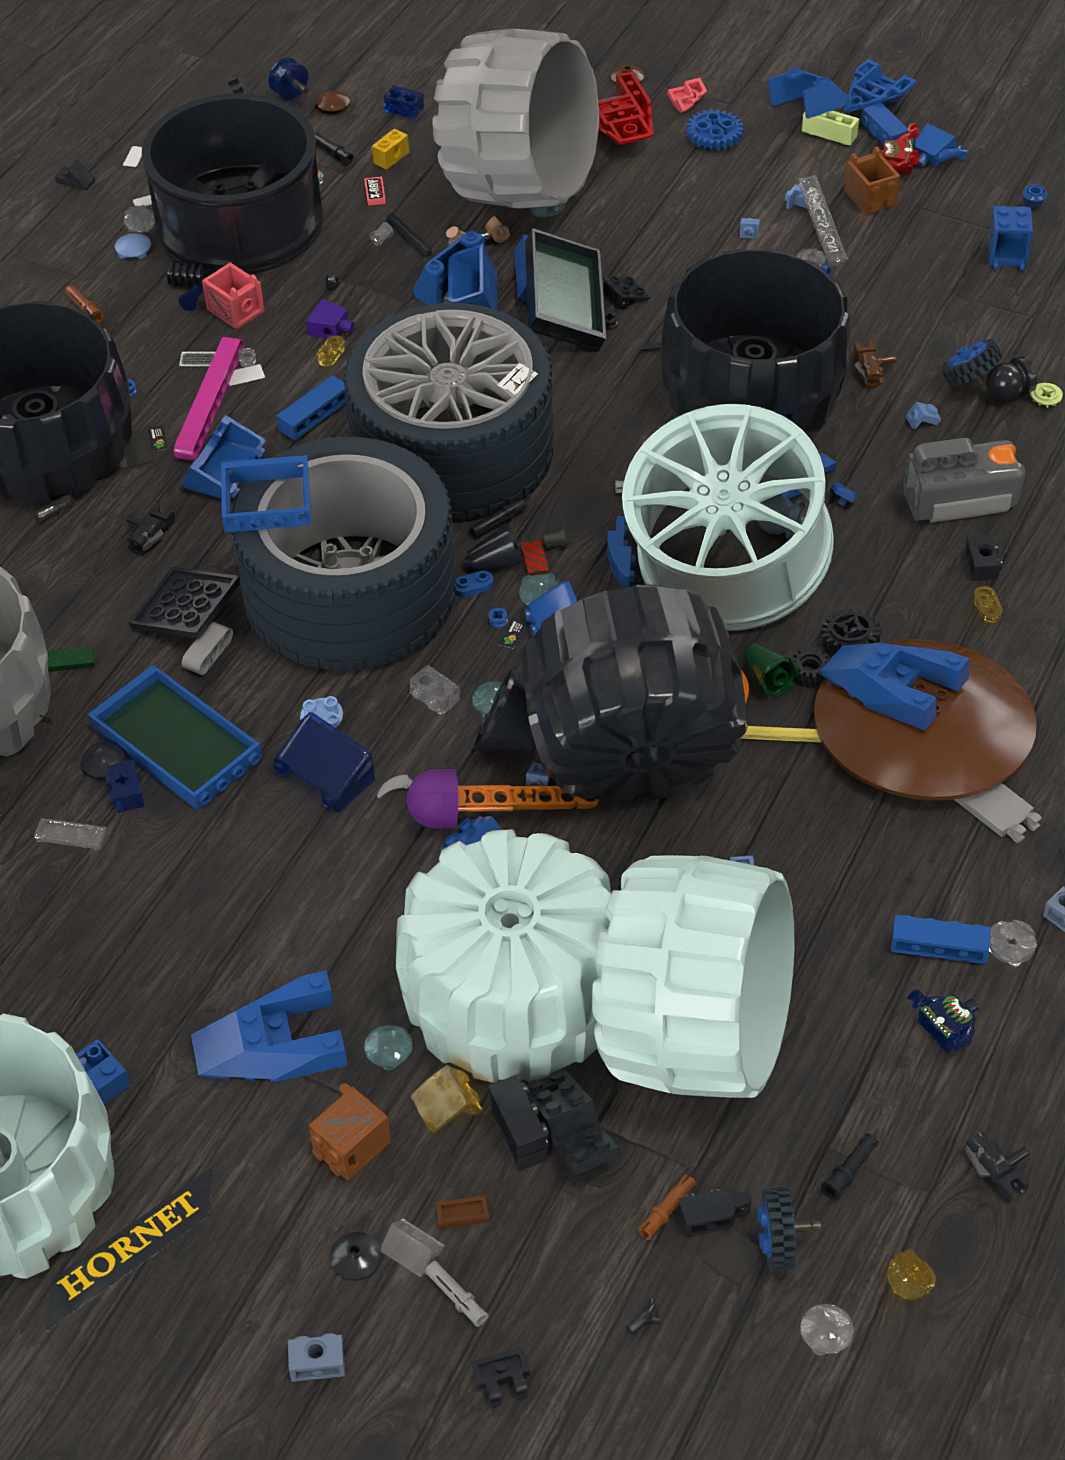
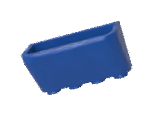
M480 244L452 254L448 260V299L450 303L473 304L498 310L497 270L484 245Z
M569 581L558 583L527 605L524 614L526 621L531 623L530 630L532 636L541 628V623L554 612L577 602Z

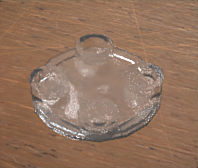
M830 1304L815 1305L807 1310L802 1318L800 1328L803 1339L817 1355L836 1353L846 1348L852 1342L854 1330L852 1320L848 1314L836 1305Z

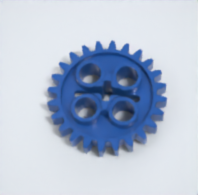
M710 109V112L703 110V114L697 112V116L692 115V119L688 120L686 135L689 140H692V144L697 143V147L703 145V149L710 147V150H713V148L720 150V147L727 149V145L733 147V143L738 144V140H741V136H743V123H741V119H737V115L732 116V112L726 114V110L720 112L719 109L716 112H713L712 109Z

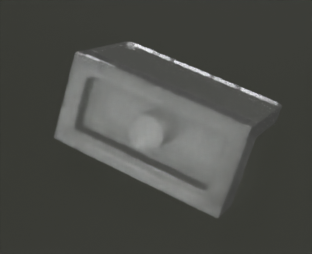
M405 1219L391 1224L382 1244L381 1252L418 1276H423L431 1258L440 1255L445 1245Z

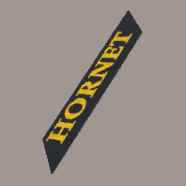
M214 1167L208 1169L57 1275L53 1282L46 1330L48 1331L206 1219L209 1214Z

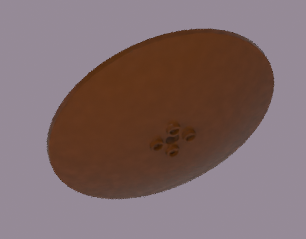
M922 639L883 642L884 644L950 651L969 658V679L959 691L920 677L910 687L936 697V718L926 730L865 708L862 701L856 697L853 699L848 695L847 690L841 686L837 687L826 678L820 684L814 704L815 727L821 743L832 759L850 775L863 783L901 797L919 800H952L991 790L1011 778L1023 766L1032 751L1037 726L1034 708L1028 694L1015 677L986 656L946 642Z

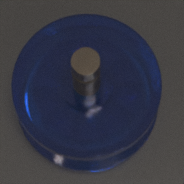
M282 58L274 64L269 73V87L283 99L292 100L302 93L306 94L308 92L306 87L309 78L308 71L293 58Z

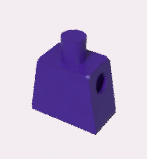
M324 299L320 301L306 320L308 336L336 340L343 331L352 333L355 327L354 322L348 321V314L345 308Z

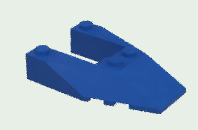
M884 643L842 646L820 670V674L837 687L841 686L847 690L848 695L853 699L856 697L862 701L865 708L926 730L936 718V697L910 687L920 677L959 691L969 679V658L950 651Z
M327 971L303 975L191 1034L199 1078L229 1079V1077H243L245 1080L255 1081L254 1078H261L277 1082L347 1066L340 1030L292 1040L287 1016L333 1006Z

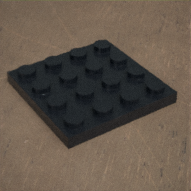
M171 567L128 623L131 629L199 639L238 588L240 578L236 575Z

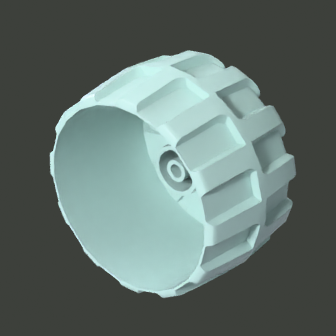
M513 829L494 830L483 835L479 842L465 845L458 841L441 851L439 863L428 873L417 872L406 889L405 913L397 920L396 972L411 1024L421 1028L427 1049L441 1062H451L472 1073L473 1078L492 1083L517 1075L519 1080L531 1082L549 1077L552 1072L558 1071L573 1062L581 1063L598 1049L595 1040L597 1020L592 1012L593 982L601 978L602 966L595 960L600 932L608 931L610 924L606 907L611 897V889L608 875L596 861L583 854L570 853L568 842L548 834L538 833L524 838L517 837Z
M702 855L650 856L645 860L634 862L622 874L621 891L613 890L606 907L610 922L608 931L600 932L595 960L602 966L601 978L593 982L592 1012L597 1020L595 1040L601 1058L615 1077L636 1085L679 1095L733 1098L756 1097L764 1089L774 1069L786 1027L794 965V918L791 897L784 876L768 868Z
M7 1014L0 1015V1276L12 1274L18 1278H29L49 1269V1258L59 1251L66 1252L78 1247L95 1228L93 1212L102 1206L110 1196L115 1171L111 1153V1132L107 1110L73 1048L57 1033H45L29 1025L26 1018Z

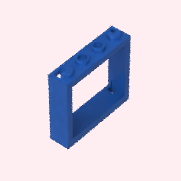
M307 455L221 462L222 520L225 533L312 526ZM302 477L304 508L231 513L230 483Z

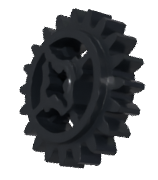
M850 609L846 613L841 610L839 615L833 613V619L827 617V623H823V628L821 629L823 644H827V649L833 648L834 653L838 652L842 646L879 643L881 637L880 623L875 622V616L869 618V613L861 614V610L853 612Z

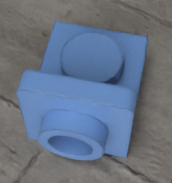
M794 185L790 191H787L785 195L787 209H790L794 204L810 209L801 186Z
M741 218L739 238L758 239L760 219Z
M532 763L526 774L525 786L549 785L551 777L544 771L542 764ZM542 793V794H540L539 796L546 797L547 794H546V793Z

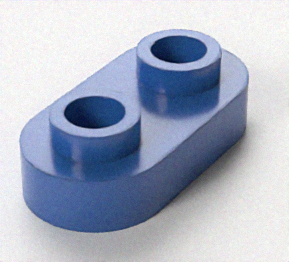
M479 571L456 578V595L468 597L489 591L494 585L493 575L487 571Z

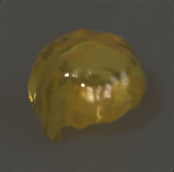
M912 1249L900 1252L890 1261L887 1278L893 1293L912 1301L928 1295L934 1288L936 1280L934 1271Z

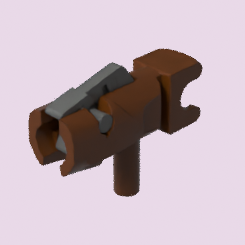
M872 340L869 341L868 347H862L859 342L854 344V357L857 362L854 365L855 370L868 388L880 386L883 377V368L880 366L896 363V357H877L876 346Z

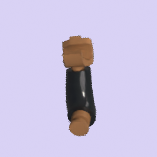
M495 216L487 222L485 228L472 230L484 236L485 243L491 241V237L496 242L501 243L510 236L509 229L506 226H501L502 224ZM457 227L449 228L446 232L449 238V245L467 232L459 231Z

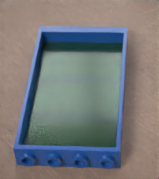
M154 665L150 666L88 714L91 729L107 741L122 747L126 756L196 810L208 804L213 797L224 791L229 784L240 778L245 771L256 765L262 758L260 744Z

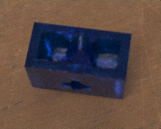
M134 759L107 765L109 774L105 775L107 787L113 789V791L109 792L111 805L116 804L118 813L145 807Z

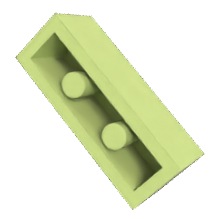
M829 111L807 119L804 112L802 131L845 145H851L858 134L859 118Z

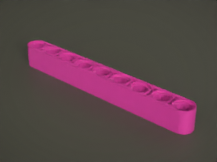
M222 337L175 443L174 457L176 459L191 461L197 459L242 355V339Z

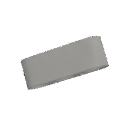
M212 621L202 636L195 640L183 656L182 667L204 675L230 643L233 630Z

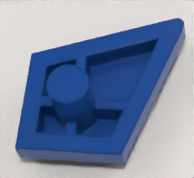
M839 482L831 485L834 493L841 496L837 502L840 505L845 506L847 501L852 503L856 501V493Z

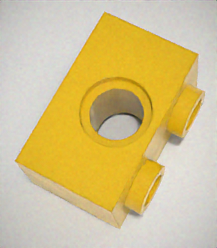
M393 129L372 145L373 164L386 170L409 153L408 135L396 129Z

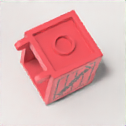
M228 263L202 280L207 310L235 329L240 328L264 312L260 281L257 280L255 275L252 274L250 276L232 263Z

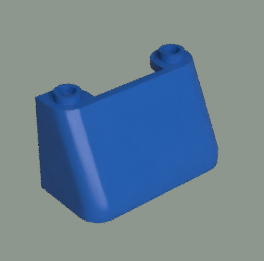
M469 231L431 259L425 265L414 285V297L427 305L444 303V299H442L443 291L440 289L448 284L449 257L456 252L483 244L485 247L484 236L474 231Z
M225 415L197 460L189 468L181 486L191 491L222 499L221 462L260 459L265 451L263 445L266 440ZM240 482L230 483V495L233 499L240 490L237 487Z

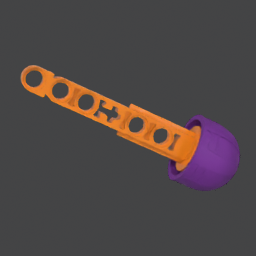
M455 769L425 771L412 781L407 792V806L412 817L421 825L436 829L456 828L458 812L571 809L577 806V809L594 808L599 800L595 798L594 801L589 802L572 795L573 800L565 802L561 795L568 792L562 790L559 786H458ZM546 793L551 797V801L543 802L539 799V795ZM480 794L483 796L484 801L476 803L472 800V796ZM496 794H503L507 800L499 803L495 800L494 796ZM520 794L524 795V798H526L525 802H523L522 799L519 798Z

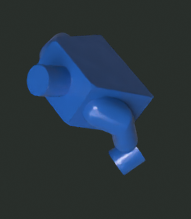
M928 123L919 136L914 138L913 146L920 155L917 166L921 168L927 162L936 166L952 157L964 160L968 154V150H963V146L957 148L955 136Z

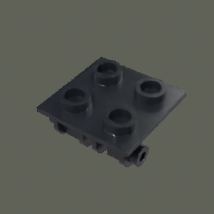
M602 276V279L605 281L603 290L621 308H627L630 299L651 298L630 276Z

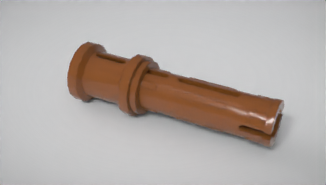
M69 285L65 289V294L81 310L91 314L96 324H100L103 321L104 313L97 309L94 302L88 301L73 285Z

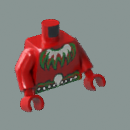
M916 123L909 125L908 134L905 133L896 140L885 141L883 150H880L881 155L898 174H912V166L917 165L920 155L917 150L913 151V139H911V137L916 138L920 134Z

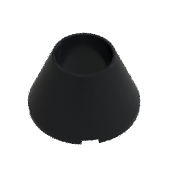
M510 670L493 699V704L489 712L486 713L473 746V749L476 751L531 754L536 746L527 714L525 683L516 671Z

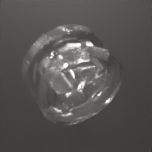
M242 349L238 353L239 363L242 366L250 367L256 363V355L253 349Z

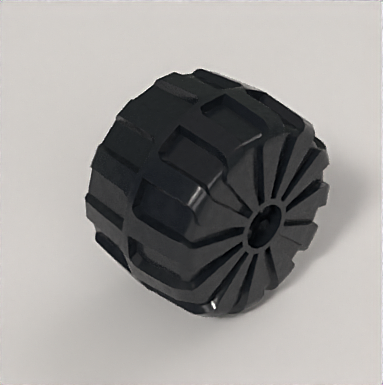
M772 249L724 251L723 254L707 260H700L686 270L685 277L680 283L674 284L671 289L661 341L663 385L669 390L670 406L678 417L708 406L741 404L773 411L792 421L803 432L813 431L820 427L833 413L849 363L850 317L847 314L848 299L841 285L835 283L825 273V269L812 261H806L789 255L784 251Z
M50 301L0 306V500L6 501L9 497L23 498L25 503L34 505L47 504L50 502L51 497L63 495L65 498L76 497L92 489L95 479L102 480L115 471L124 459V449L132 437L129 384L116 344L107 329L101 328L94 322L91 314L79 308H69L53 304ZM10 414L15 419H2V417Z
M634 585L627 588L601 591L583 597L580 601L554 612L541 623V628L526 642L522 659L530 730L544 771L556 781V784L562 790L582 799L596 798L604 803H630L637 795H645L647 799L655 800L675 794L676 786L687 782L697 786L713 777V768L717 764L729 763L739 752L741 747L740 737L748 729L741 668L717 608L705 604L699 594L686 589H673L657 585Z

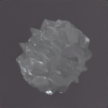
M143 204L126 210L124 223L128 230L134 231V233H143V231H149L150 228H153L154 214L151 208L145 207Z

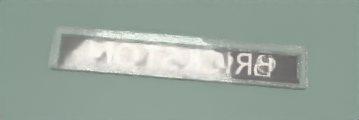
M817 177L799 178L800 190L829 266L846 264L848 258Z

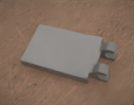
M1000 784L991 790L977 795L954 799L999 836L1003 837L1007 834L1016 843L1025 839L1022 834L1026 832V829L1020 825L1021 822L1032 831L1040 827V824L1037 822L1042 817L1038 813L1033 812L1034 808L1004 784Z

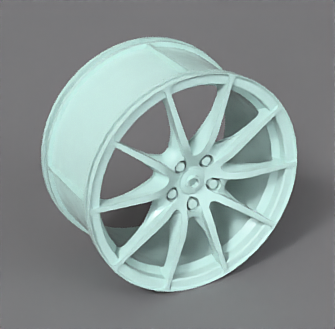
M722 404L700 408L683 414L662 426L643 443L632 459L623 484L622 502L627 525L638 544V561L645 585L686 589L699 594L705 604L717 608L727 631L747 630L764 626L788 615L801 606L816 591L829 568L833 553L834 537L831 519L824 503L825 474L823 464L810 438L802 429L787 418L773 411L750 405ZM764 474L781 479L759 484ZM686 488L690 489L689 492L683 490H685ZM794 489L799 490L810 501L802 525L762 505L761 502ZM667 505L689 509L652 539L650 538L656 520ZM752 520L770 521L792 530L795 534L782 547L768 556L757 560L746 534V524ZM696 526L707 528L695 566L672 559L659 549L665 540L684 529ZM727 529L731 530L744 545L752 562L730 568H704L708 551L718 536L725 534Z

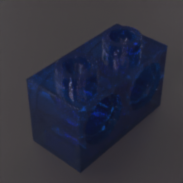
M392 85L383 96L384 111L415 119L424 109V94L421 92Z

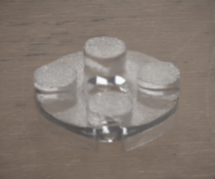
M1005 920L1000 921L991 928L989 951L997 959L1011 966H1019L1022 962L1029 960L1035 953L1037 945L1034 937L1035 933L1029 925L1022 921L1012 920V922L1004 923ZM1007 939L1010 941L1016 939L1017 942L1015 945L1008 943Z

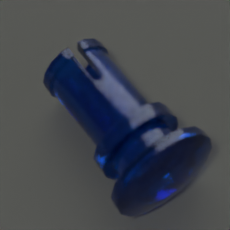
M193 284L188 292L179 297L180 306L188 311L195 309L197 298L203 291L202 287L198 284Z

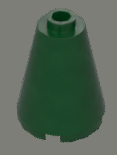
M758 643L751 644L744 652L746 663L761 690L766 695L778 697L787 693L794 686L795 682L793 680L795 676L799 675V668L794 660Z

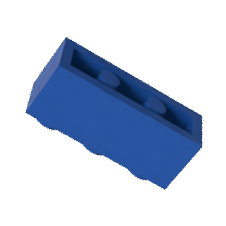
M881 102L863 108L862 125L882 145H884L885 141L896 140L905 133H909L908 128Z

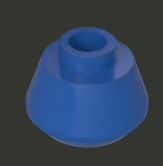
M1037 184L1027 186L1022 193L1025 204L1031 208L1041 206L1048 195L1046 189Z

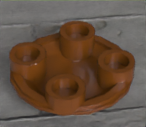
M337 90L323 92L316 99L318 111L321 113L335 112L342 114L350 103L349 96Z

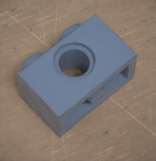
M328 1333L321 1337L299 1336L294 1340H288L289 1372L292 1382L345 1376L342 1335ZM314 1353L322 1354L319 1358H311Z

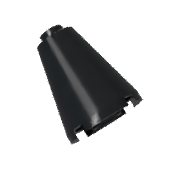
M509 524L503 525L466 552L468 556L464 557L468 568H473L474 571L518 564L524 561Z

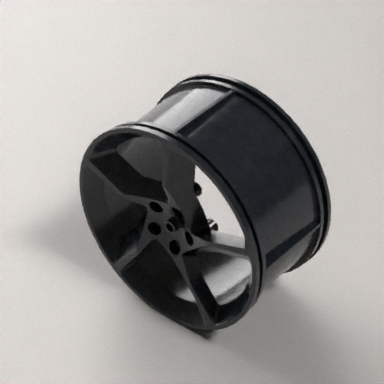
M215 95L194 100L170 111L159 119L147 133L142 145L141 154L154 213L155 234L161 248L176 262H181L183 266H185V263H189V268L194 263L197 269L202 264L204 270H208V274H213L228 263H232L247 274H255L274 269L292 261L305 252L318 237L323 226L324 211L320 196L316 139L308 119L294 107L282 101L261 95ZM256 171L244 185L225 190L224 184L221 187V183H217L213 186L215 191L213 192L199 182L203 178L225 172Z

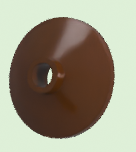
M621 65L611 71L610 78L616 84V75L632 71L639 83L644 80V72L634 65Z

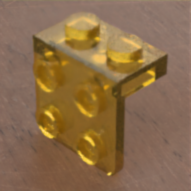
M445 1065L412 1093L411 1098L429 1131L437 1132L461 1111L476 1116L483 1110L478 1102L480 1098L470 1088L468 1084L469 1078L463 1070H457Z

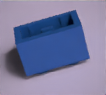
M479 816L471 820L468 818L459 824V829L456 833L449 835L444 840L445 844L439 850L442 851L458 841L465 845L481 841L482 836L486 833L502 829L492 816Z
M98 1039L76 1054L103 1104L130 1086L126 1070Z

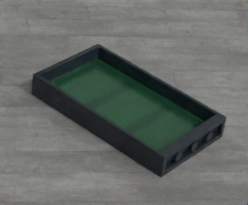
M532 228L525 241L528 328L532 329L534 333L599 352L606 340L600 250Z

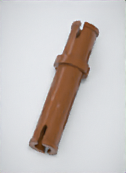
M684 1174L662 1202L650 1210L651 1214L638 1228V1232L642 1237L650 1240L662 1225L668 1223L669 1216L679 1206V1198L688 1195L696 1186V1182L691 1176L688 1178V1175Z

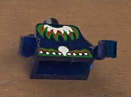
M912 990L907 999L913 1001L912 1007L914 1009L921 1007L917 1022L947 1054L953 1049L958 1051L961 1047L970 1046L975 1033L974 1024L976 1018L974 1013L979 1011V1006L974 999L971 998L962 1003L952 994L946 997L924 996L920 990Z

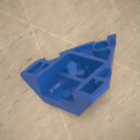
M867 59L855 70V78L851 83L848 94L849 104L844 107L843 112L845 114L861 110L880 102L882 104L896 102L917 84V80L905 75L898 81L892 80L882 75L880 64Z

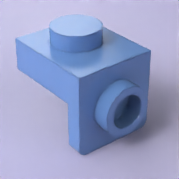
M916 402L906 414V419L913 429H917L922 421L934 425L941 421L937 408L931 404L927 405Z

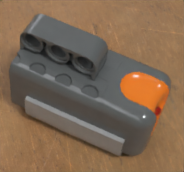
M959 438L924 443L917 446L914 453L907 454L903 479L904 495L915 521L929 520L930 523L971 518L1008 512L1011 507L1016 506L1021 499L1026 472L1024 465L1016 460L1015 445L1009 440L973 444L969 438Z

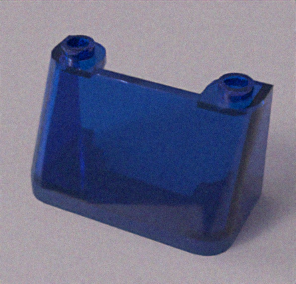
M309 712L301 719L273 759V767L278 774L288 776L292 771L321 790L323 804L338 813L375 781L373 758L370 752L312 712Z

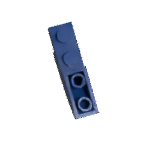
M617 516L616 531H608L607 553L614 577L622 588L630 587V583H634V570H631V567L635 568V555H631V546H628V540H624V537L629 535V527L625 525V516Z

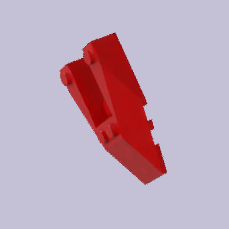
M632 71L616 75V93L619 97L598 101V132L608 140L619 145L652 138L653 125L650 98Z

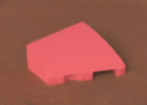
M697 78L685 81L681 87L669 89L667 96L679 112L685 113L706 94L707 90L701 79Z

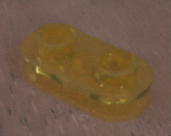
M336 335L329 337L317 352L318 363L323 366L333 365L345 350L344 339Z
M987 586L976 588L973 600L981 618L990 623L999 621L1003 609L995 591Z

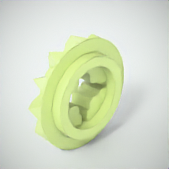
M1051 383L1037 384L1036 390L1032 391L1030 395L1033 398V402H1038L1039 406L1046 405L1047 408L1049 405L1056 406L1057 403L1061 402L1063 396L1061 389Z

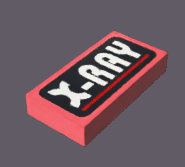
M382 177L364 178L368 206L386 204Z

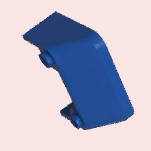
M791 68L789 72L768 79L771 106L803 96L807 119L849 104L848 95L830 79L799 70V68Z

